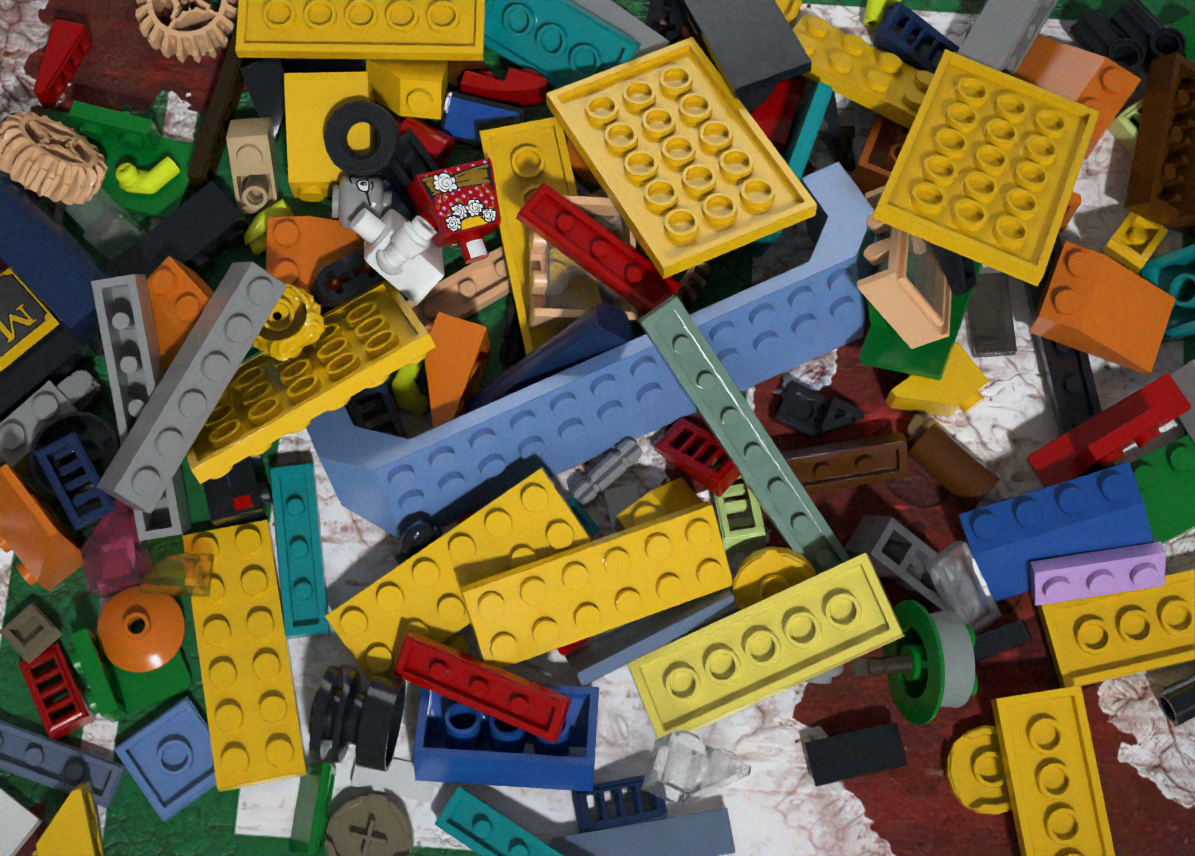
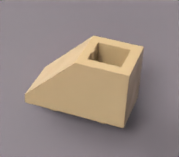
M272 117L230 120L226 142L237 208L242 214L260 213L279 201L278 162Z

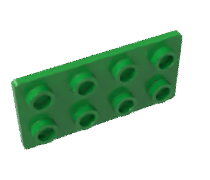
M75 100L69 114L52 109L44 110L43 115H47L51 120L61 121L66 127L74 128V131L79 135L86 136L88 142L96 145L99 149L98 153L102 154L106 159L105 164L108 169L105 173V179L98 193L94 194L90 202L162 220L184 203L190 185L187 173L196 145L161 137L154 121L151 119ZM167 156L181 171L154 194L126 192L120 188L119 181L115 177L116 169L121 164L131 163L137 169L150 171Z
M909 240L906 277L913 283L916 255L911 254ZM889 261L881 263L878 273L888 269ZM974 261L977 281L982 264ZM974 287L958 297H955L952 293L950 336L911 349L867 299L871 326L859 355L860 363L940 380L944 374Z

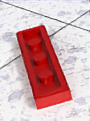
M544 182L517 214V220L644 315L672 295H675L681 286L671 277L663 279L653 263Z
M413 631L405 634L393 674L552 743H555L560 737L572 698Z

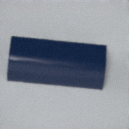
M1 170L0 259L77 338L98 319L91 281L113 277L28 189H24V185L17 181H12L10 174Z
M598 303L467 398L465 414L636 339L627 314L608 303Z

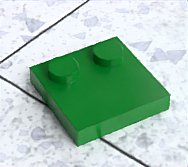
M1189 434L1130 463L1145 505L1153 541H1161L1162 545L1195 529V444Z

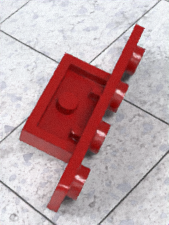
M1165 374L1031 453L1026 460L1044 488L1075 479L1099 464L1104 470L1124 458L1126 455L1123 450L1136 443L1141 448L1161 435L1159 428L1189 411L1191 405L1169 374Z

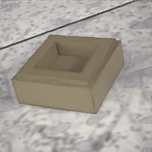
M33 602L0 630V634L28 664L63 635Z

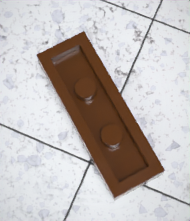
M903 432L780 452L807 493L908 477L907 440Z

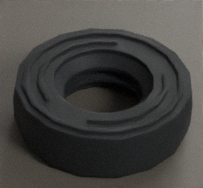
M368 101L350 102L336 110L327 122L324 135L326 152L334 165L347 174L359 177L376 175L388 168L398 155L401 141L398 124L391 113L379 104ZM360 122L373 126L378 136L375 149L368 155L363 156L353 152L347 141L348 132L351 127Z

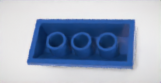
M1130 462L959 514L962 530L987 604L1030 592L1031 561L1154 543L1145 505Z
M539 684L572 698L560 737L555 743L421 687L413 751L415 781L593 792L599 687Z

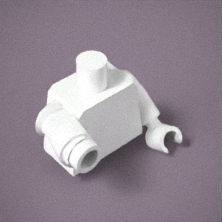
M364 208L351 222L350 229L364 239L365 261L415 305L445 276L442 247H437L434 244L432 237L436 234V231L424 218L416 216L412 221H409L397 211L390 209L379 219L368 209Z

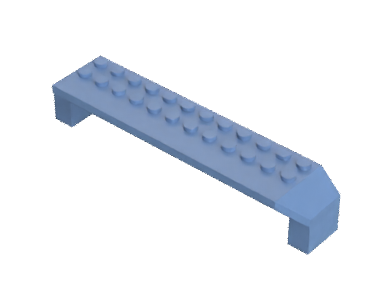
M839 162L801 178L802 185L817 203L816 216L806 219L807 234L816 245L810 261L690 314V317L740 392L864 336L869 310L867 298L857 288V281L874 275L878 271L879 265H871L863 255L864 250L869 245L877 242L876 234L866 224L868 217L875 210ZM645 334L411 439L356 427L353 425L345 406L334 411L327 410L313 418L306 429L341 505L401 540L405 531L417 523L437 524L439 527H442L460 519L465 514L484 507L541 467L544 468L549 477H553L615 449L625 438L629 437L635 440L677 421L680 417L683 418L695 413L697 410Z

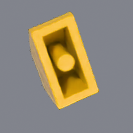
M366 59V72L369 74L374 99L399 116L441 120L448 93V61Z
M957 342L952 348L944 374L940 380L911 375L890 391L885 402L893 409L947 417L961 409L965 414L984 400V396L981 393L989 383V380Z
M680 477L651 490L618 514L615 519L614 529L616 532L702 502L685 480Z
M90 781L80 783L71 791L37 842V850L33 851L32 856H105Z

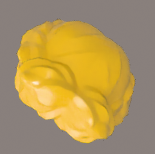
M285 284L287 285L285 291L253 342V347L269 353L271 357L278 361H286L289 358L294 359L298 357L305 346L319 340L326 327L321 316V307L315 302L314 296L308 294L305 289L297 288L291 284ZM274 313H280L281 319L275 320L273 318Z

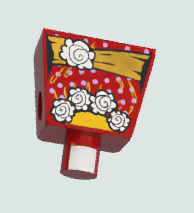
M487 158L416 175L406 189L419 216L429 222L436 231V234L432 237L434 244L437 247H445L458 243L465 264L487 258L489 254L483 237L492 234L501 224L491 159Z

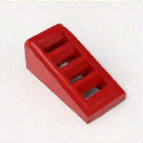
M59 19L53 21L33 89L44 109L54 108L93 44V39L87 27L83 24Z
M681 417L654 445V450L718 497H721L740 476L714 435ZM681 433L688 436L677 449L670 446ZM694 442L699 444V447L690 456L684 454ZM706 451L712 453L703 464L698 461ZM719 459L724 462L716 471L711 469Z
M57 642L49 646L30 664L25 660L18 662L49 738L57 741L96 720L60 643ZM52 658L55 659L56 666L37 676L35 675L33 668ZM61 673L63 680L44 690L42 689L41 683ZM67 688L69 695L49 704L47 698ZM72 703L74 704L75 710L56 719L55 712Z

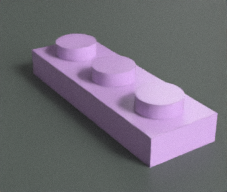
M1160 541L1031 561V597L1035 606L1165 586L1166 551Z

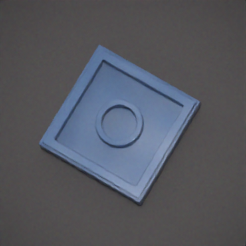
M188 696L114 748L118 757L164 822L216 786L208 723Z

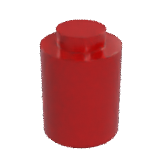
M408 116L405 120H397L396 123L399 127L400 136L412 130L439 169H443L453 151L455 139L416 117Z

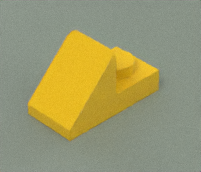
M1130 212L1105 245L1101 254L1110 257L1135 274H1138L1168 230L1157 223Z

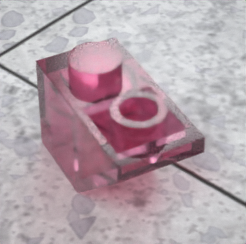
M117 499L113 502L117 510L101 519L81 548L87 589L97 599L117 595L131 587L149 586L147 574L153 573L150 553L147 548L142 549L141 541L138 539L133 509Z

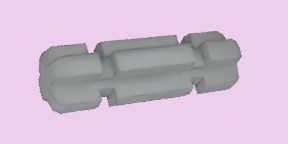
M629 437L625 438L615 447V453L610 452L586 474L587 479L585 481L581 479L572 487L571 495L582 507H588L597 498L598 492L603 493L626 471L627 465L632 466L641 457L642 450L635 441Z

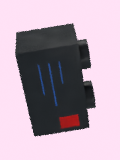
M262 454L254 457L248 456L234 464L233 468L223 477L203 482L211 522L217 529L269 518L266 505L273 504L272 494L267 479L260 480L257 465L264 464Z

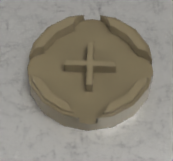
M362 793L349 798L333 811L328 821L329 824L326 828L324 847L328 856H410L413 851L414 830L408 814L396 801L385 796Z

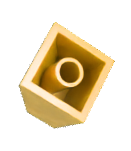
M368 72L284 73L288 183L294 198H300L306 202H319L326 197L333 196V184L340 185V180L343 176L351 175L334 165L326 152L324 135L327 122L336 110L347 103L356 101L375 103ZM365 122L353 125L347 136L350 149L362 156L371 153L376 147V131L374 127Z

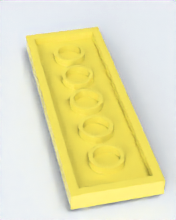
M863 553L628 663V666L659 744L666 745L904 637L905 634L869 555Z

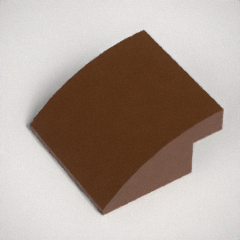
M1175 52L1151 60L1124 208L1166 228L1195 237V63Z

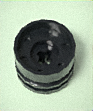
M72 411L58 415L40 429L32 442L29 455L32 476L41 489L60 504L61 502L34 452L75 431L84 443L94 465L98 466L96 469L102 478L120 449L121 442L120 436L106 420L93 413ZM74 452L54 462L56 469H59L78 459ZM82 466L61 477V479L66 484L86 472ZM90 481L69 492L71 499H74L94 487ZM110 495L117 509L116 511L126 505ZM99 496L76 507L78 514L81 515L102 504Z
M330 665L325 671L311 708L309 719L310 757L324 760L332 743V761L341 764L348 752L349 746L355 745V759L358 767L387 772L391 765L399 736L405 702L406 681L401 678L375 674L365 693L361 692V676L358 670H351L348 673L343 686L342 668Z

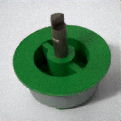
M904 600L899 602L893 610L905 636L884 645V656L881 658L854 659L852 661V671L855 677L887 674L892 698L902 716L911 724L925 725L936 717L940 707H962L969 700L970 696H974L977 693L978 680L975 674L973 650L975 634L971 625L964 624L962 619L953 611L945 610L929 614L919 602Z

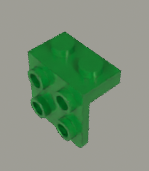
M137 619L131 624V632L133 634L141 633L145 628L143 619ZM84 628L70 634L74 648L69 650L71 662L78 674H85L90 687L84 690L87 703L94 715L100 713L101 717L112 723L180 694L192 686L193 681L180 649L174 658L163 667L151 672L133 673L112 664L103 654L97 635L89 629Z

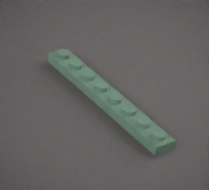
M672 295L638 319V323L789 549L803 555L814 567L816 575L850 560V557L679 298Z

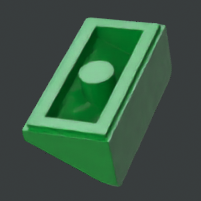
M327 762L307 763L308 775L301 776L289 851L320 856L323 854L336 769Z

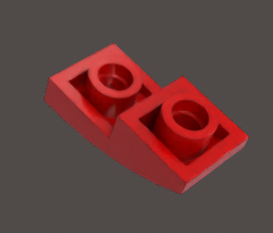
M509 67L504 81H501L496 75L487 71L475 73L465 70L460 82L462 94L519 108L546 104V93L549 92L548 79L543 78L540 73L531 69H521L520 71Z
M803 75L777 83L769 98L753 110V119L777 149L785 150L806 84L807 77Z

